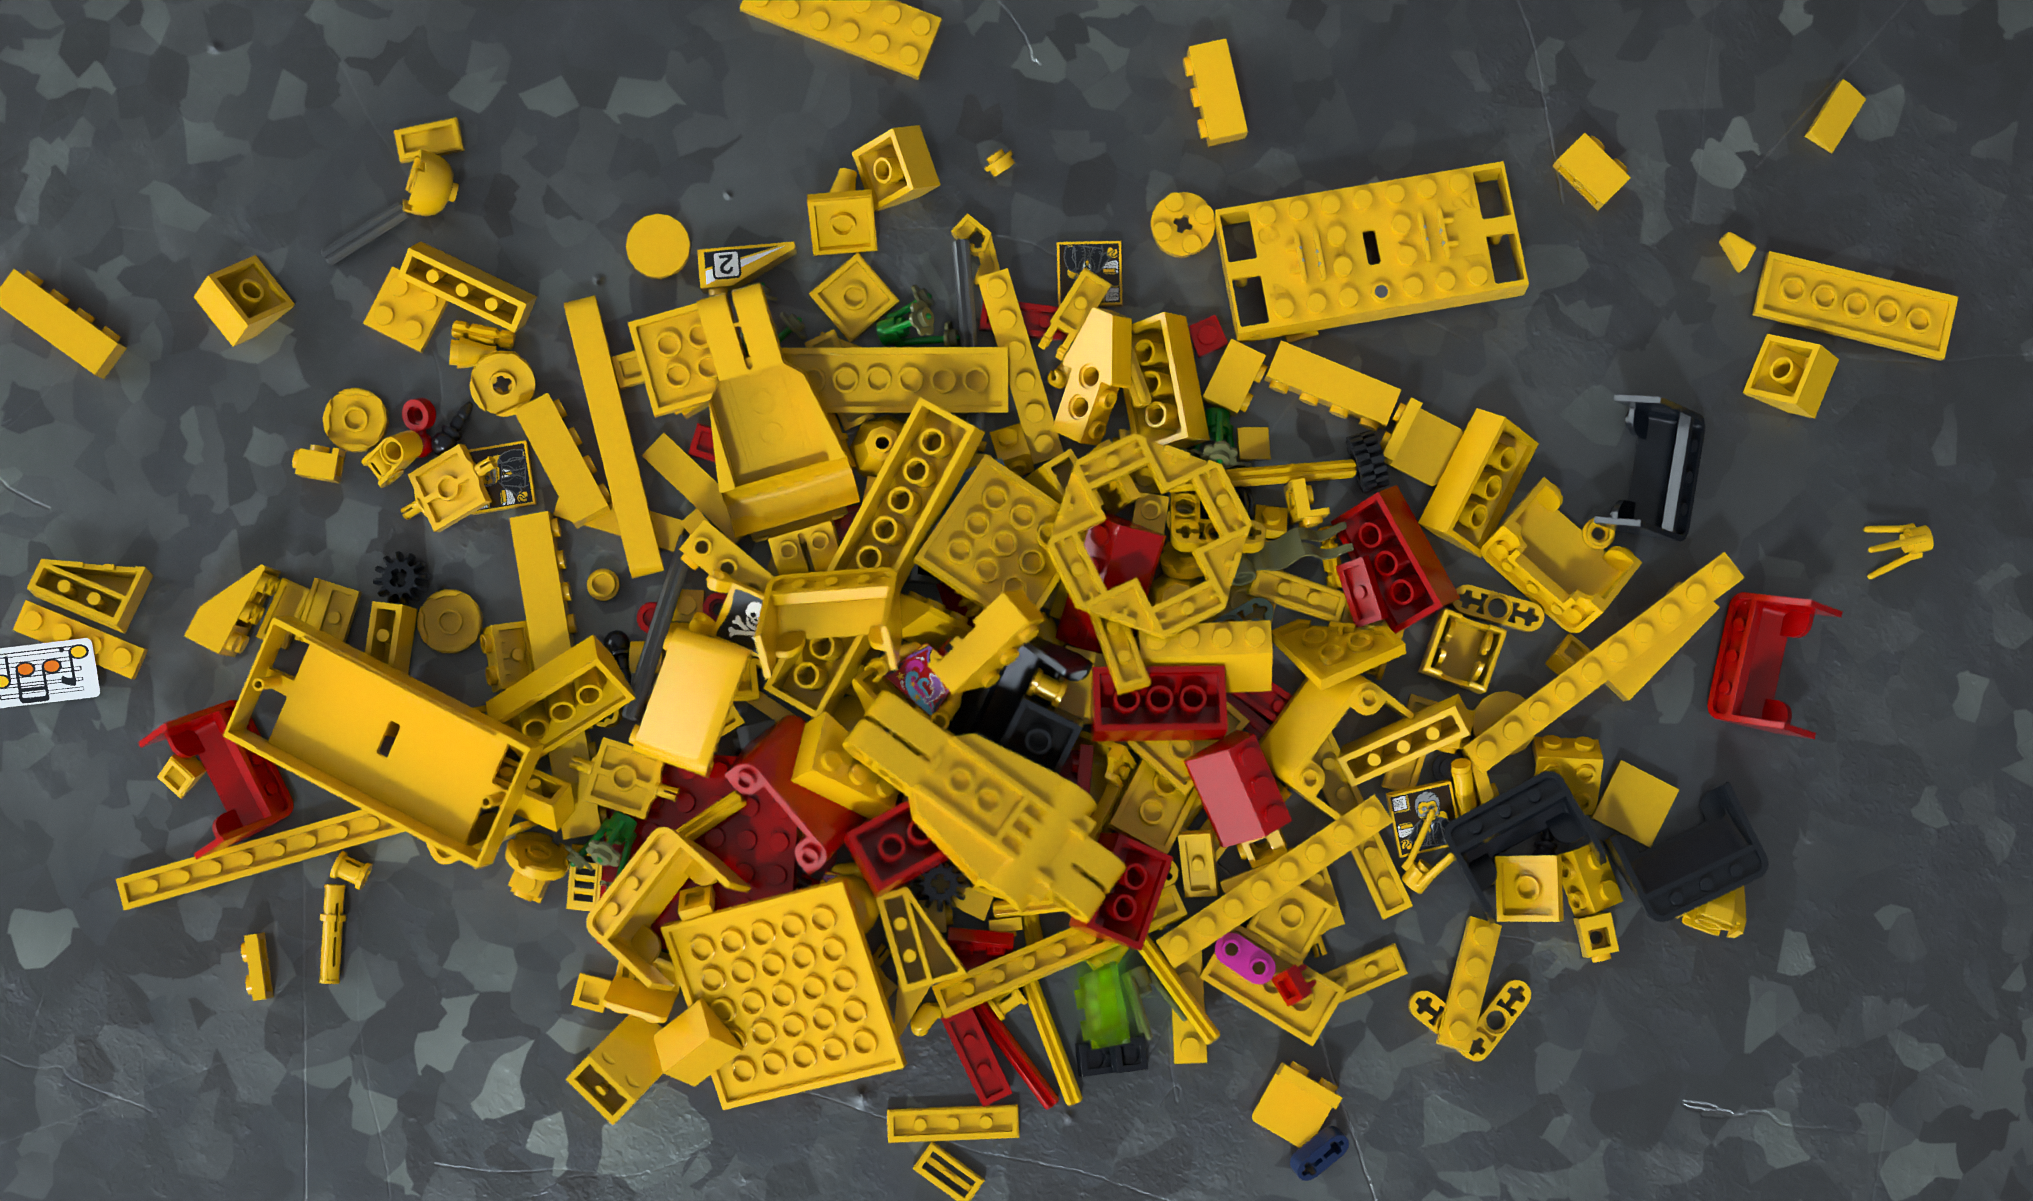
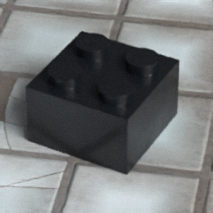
M1024 691L998 745L1059 775L1083 728L1084 720L1059 707H1052L1051 703L1039 697L1029 696Z

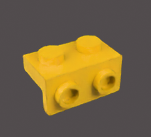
M1588 844L1557 854L1561 855L1562 884L1575 917L1594 914L1623 902L1607 855L1606 863L1600 865Z

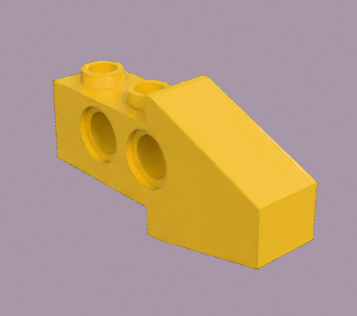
M1092 308L1063 362V365L1072 368L1052 427L1053 431L1082 444L1099 445L1106 433V425L1112 408L1117 400L1119 387L1131 388V318L1113 310Z

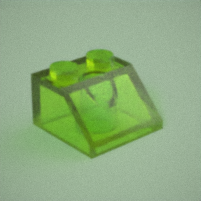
M1116 961L1109 962L1078 978L1080 989L1074 990L1077 1009L1084 1008L1086 1020L1080 1021L1083 1041L1090 1040L1092 1050L1131 1043Z

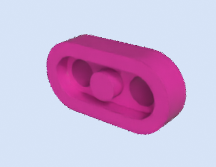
M1227 933L1216 941L1215 955L1218 960L1249 982L1260 985L1269 982L1273 978L1276 969L1273 958L1239 934ZM1228 943H1234L1238 947L1237 953L1233 956H1229L1225 952V947ZM1261 961L1264 963L1265 971L1262 974L1254 973L1253 965L1255 962Z

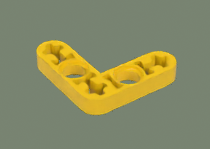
M1171 492V545L1181 552H1193L1214 541L1209 536L1212 532L1216 531L1210 519H1200V498L1197 492ZM1187 504L1192 506L1194 510L1189 514H1182L1176 508L1179 505ZM1251 520L1252 524L1249 534H1254L1255 539L1250 540L1248 536L1246 537L1242 553H1257L1262 550L1266 539V529L1262 523ZM1200 532H1204L1203 539H1200ZM1182 533H1188L1189 538H1183Z
M1517 979L1506 981L1479 1014L1473 1040L1476 1041L1479 1037L1482 1039L1480 1046L1483 1048L1482 1052L1474 1051L1470 1054L1469 1052L1457 1051L1472 1061L1484 1060L1528 1005L1531 999L1529 986ZM1520 986L1522 988L1520 994L1523 996V999L1511 1002L1508 1007L1514 1009V1012L1510 1015L1505 1008L1498 1006L1497 1002L1501 1000L1506 1004L1511 996L1507 992L1510 987L1516 989ZM1427 990L1414 992L1408 1000L1410 1013L1438 1035L1444 1011L1436 1016L1432 1025L1429 1023V1020L1433 1016L1424 1010L1419 1014L1416 1011L1419 1006L1415 1002L1418 998L1424 1000L1428 996L1431 999L1428 1003L1429 1006L1437 1012L1440 1006L1445 1008L1446 1003ZM1492 1011H1500L1504 1016L1503 1026L1496 1030L1489 1028L1486 1022L1488 1014Z

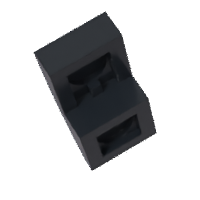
M1145 1036L1075 1043L1078 1076L1080 1077L1148 1069Z

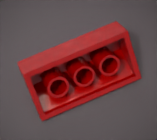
M1397 485L1377 492L1330 521L1332 526L1346 522L1347 528L1338 532L1337 535L1343 545L1353 543L1354 550L1347 552L1351 560L1369 555L1389 616L1385 618V621L1395 634L1460 599Z
M1104 514L1107 519L1089 528L1084 542V546L1104 586L1109 591L1137 578L1146 597H1148L1166 535L1113 514ZM1068 594L1055 638L1080 649L1103 654L1089 613L1077 609ZM1131 628L1135 638L1137 629Z
M1145 666L1151 681L1150 686L1120 695L1116 691L1108 667H1092L1091 741L1223 740L1228 730L1225 666Z

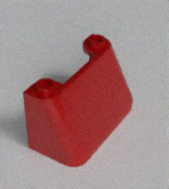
M787 715L750 741L725 772L724 776L735 789L744 794H753L763 787L768 790L806 835L796 846L795 858L810 876L820 869L844 844L846 833L862 825L867 818L791 781L806 721L796 715Z

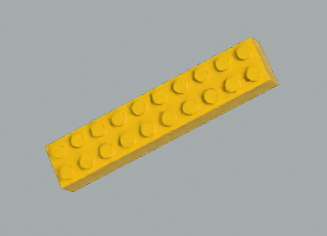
M919 397L826 571L890 567L897 572L899 590L901 591L915 565L913 562L914 558L931 535L985 432ZM868 635L806 639L804 648L796 656L779 658L773 669L772 678L767 680L763 689L814 718L824 712H828L833 717L871 647Z

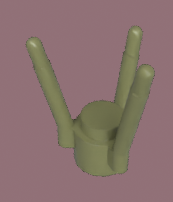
M1146 966L1134 968L1121 976L1130 998L1138 1031L1141 1034L1145 1033L1147 1040H1152L1153 1037L1141 997L1153 992L1152 985L1156 987L1183 1021L1188 1019L1153 971L1148 973Z

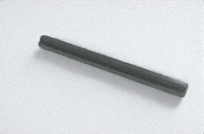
M956 239L952 241L961 347H979L970 242L968 239ZM967 413V422L984 431L986 428L984 413Z
M680 535L633 677L631 688L636 699L624 705L622 716L631 721L640 720L689 568L680 559L684 553L679 550L689 538L688 535Z

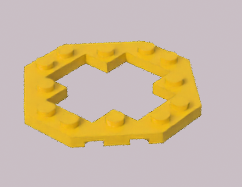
M1136 433L1077 459L1074 463L1046 547L1075 607L1162 639H1166L1222 612L1226 607L1228 594L1252 524L1223 465L1211 460L1205 461L1191 456V453L1167 444L1163 446L1149 441L1147 437ZM1145 466H1148L1161 494L1191 481L1220 537L1192 552L1206 581L1153 607L1150 605L1137 578L1107 591L1078 535L1107 519L1093 490Z

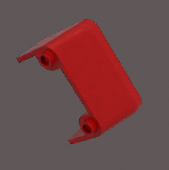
M1741 592L1735 595L1728 607L1707 703L1709 714L1715 719L1777 734L1815 739V732L1790 725L1792 720L1791 708L1785 702L1774 700L1787 638H1801L1805 636L1812 627L1814 615L1841 618L1843 611L1809 599Z
M228 700L165 722L138 742L140 748L167 739L172 751L179 757L191 758L198 755L227 811L214 820L212 828L216 839L194 853L196 860L235 845L289 816L294 808L293 799L275 763L223 737L237 700ZM251 717L247 730L261 736Z

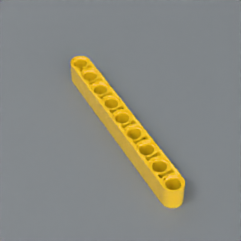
M593 295L565 302L564 309L632 579L664 571L596 296Z

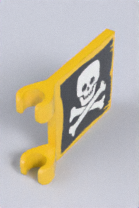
M713 570L707 582V587L716 592L728 593L716 622L707 614L700 611L696 612L689 625L690 631L751 650L753 655L759 657L754 634L764 593L734 580L722 570Z

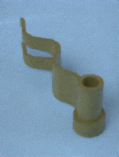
M1346 522L1338 523L1322 531L1297 527L1289 530L1276 540L1265 542L1262 550L1257 553H1242L1232 584L1235 586L1249 584L1256 578L1255 571L1281 570L1305 556H1314L1327 560L1354 550L1353 543L1331 549H1322L1310 543L1302 542L1305 540L1325 541L1346 529Z

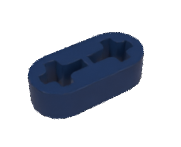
M1326 1127L1292 1155L1290 1159L1291 1169L1301 1180L1309 1181L1316 1178L1346 1153L1349 1147L1348 1138L1338 1127Z

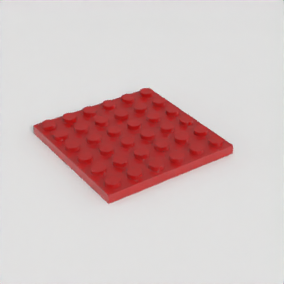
M715 755L713 759L714 765L709 778L665 763L662 772V784L680 788L679 795L666 791V793L675 795L678 798L676 802H673L672 800L657 796L651 805L647 820L628 815L637 822L633 832L638 835L632 845L628 862L655 829L667 827L677 830L731 792L738 791L724 776L738 756ZM765 787L753 794L741 793L746 801V805L693 841L716 855L751 887L749 892L746 893L728 889L721 882L717 881L712 885L715 891L714 911L796 890L798 861L795 858V849L799 843L800 828ZM607 808L608 819L611 818L615 810ZM625 841L621 846L615 843L612 846L614 851L618 852L621 857ZM611 865L603 866L602 880L614 882L619 865L617 867ZM691 878L687 879L650 927L659 936L662 944L661 949L668 950L660 927L665 923L681 919L678 914L680 891L702 886L695 883ZM602 885L600 890V898L604 895L606 891V887Z

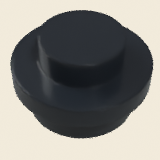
M1442 753L1437 756L1432 764L1434 778L1437 781L1449 779L1453 785L1451 763L1461 757L1452 753Z

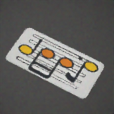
M89 638L0 648V708L97 697L100 694L92 641Z

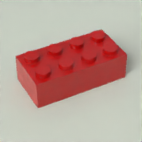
M909 800L847 832L844 838V843L876 899L949 859L912 820Z

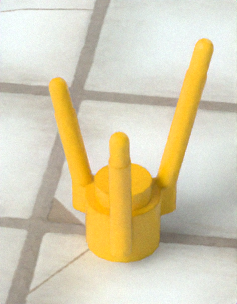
M1914 523L1906 525L1865 526L1863 528L1864 532H1903V534H1900L1899 540L1869 547L1868 551L1870 553L1899 547L1902 548L1903 552H1909V554L1869 573L1867 578L1871 580L1911 560L1922 558L1923 552L1932 550L1934 541L1927 525L1916 527Z
M1434 809L1429 811L1408 858L1401 865L1406 871L1401 879L1409 888L1419 894H1422L1434 878L1455 860L1454 854L1451 852L1434 867L1422 859L1418 863L1414 862L1434 818Z

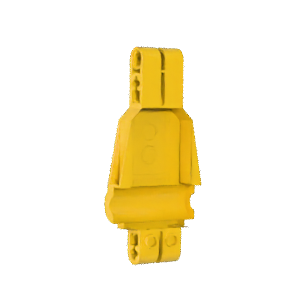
M756 283L732 290V298L739 321H735L726 293L698 300V312L720 381L709 400L718 488L728 509L734 536L737 538L751 534L753 541L756 542L768 539L779 575L811 572L803 543H807L815 571H826L840 546L833 520L842 518L848 513L846 506L860 502L857 483L847 451L807 373L785 361L762 284ZM740 326L750 355L747 357L738 331Z
M882 691L864 714L866 720L861 719L843 742V747L847 752L908 796L912 820L976 887L981 884L989 891L1000 894L1010 903L1011 907L1021 914L1030 901L1039 905L1043 898L1047 897L1074 918L1085 923L1089 922L1105 899L1104 893L1110 892L1126 868L1119 858L1088 836L1097 824L1096 821L1090 818L1097 808L1092 797L1082 788L1062 778L1060 775L977 734L951 737L898 697L887 691Z

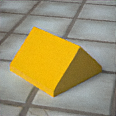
M702 997L653 1036L663 1074L694 1087L744 1049Z

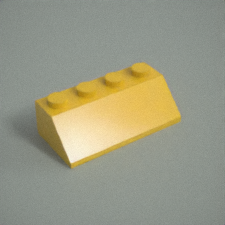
M1162 312L1133 323L1132 346L1152 398V403L1144 408H1135L1128 389L1123 388L1131 434H1139L1147 437V440L1163 446L1167 444L1175 448L1185 449L1209 441L1210 437L1186 316Z
M1476 408L1418 523L1434 535L1481 558L1483 544L1495 532L1539 443L1506 417Z
M1271 620L1197 623L1166 639L1140 630L1136 632L1137 646L1145 666H1225L1226 693L1265 692L1272 689L1273 649Z
M591 635L486 701L487 715L544 744L540 759L636 699L613 655L594 635ZM509 745V747L522 759L525 752Z

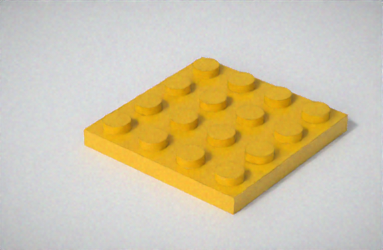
M985 454L913 562L984 610L1003 592L1021 589L1037 609L1040 610L1061 579L1046 550L1061 504ZM1088 529L1078 534L1083 544L1085 542Z

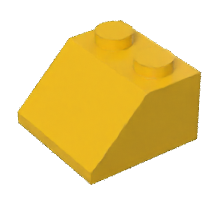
M920 125L892 128L852 152L864 189H872L874 212L919 198L940 186Z
M256 255L208 275L194 295L195 300L233 347L259 335L295 305Z
M1767 334L1743 393L1785 412L1815 419L1839 359L1820 344Z

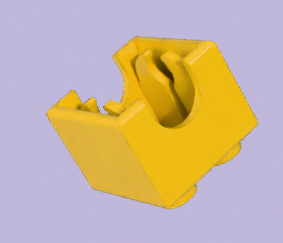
M1446 608L1439 611L1418 672L1477 694L1486 693L1508 630L1470 620L1462 616L1463 614Z

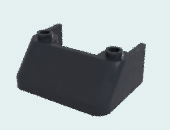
M1615 394V402L1629 407L1625 417V425L1630 434L1638 438L1628 500H1618L1615 506L1611 508L1610 518L1595 516L1594 523L1618 532L1669 541H1684L1690 529L1705 435L1704 418L1701 414L1663 397Z
M1545 771L1452 820L1445 828L1444 836L1446 843L1454 854V859L1467 885L1490 924L1496 922L1483 892L1491 888L1497 880V870L1491 858L1549 828L1553 837L1563 844H1572L1585 838L1600 865L1606 863L1604 847L1564 779L1556 772Z

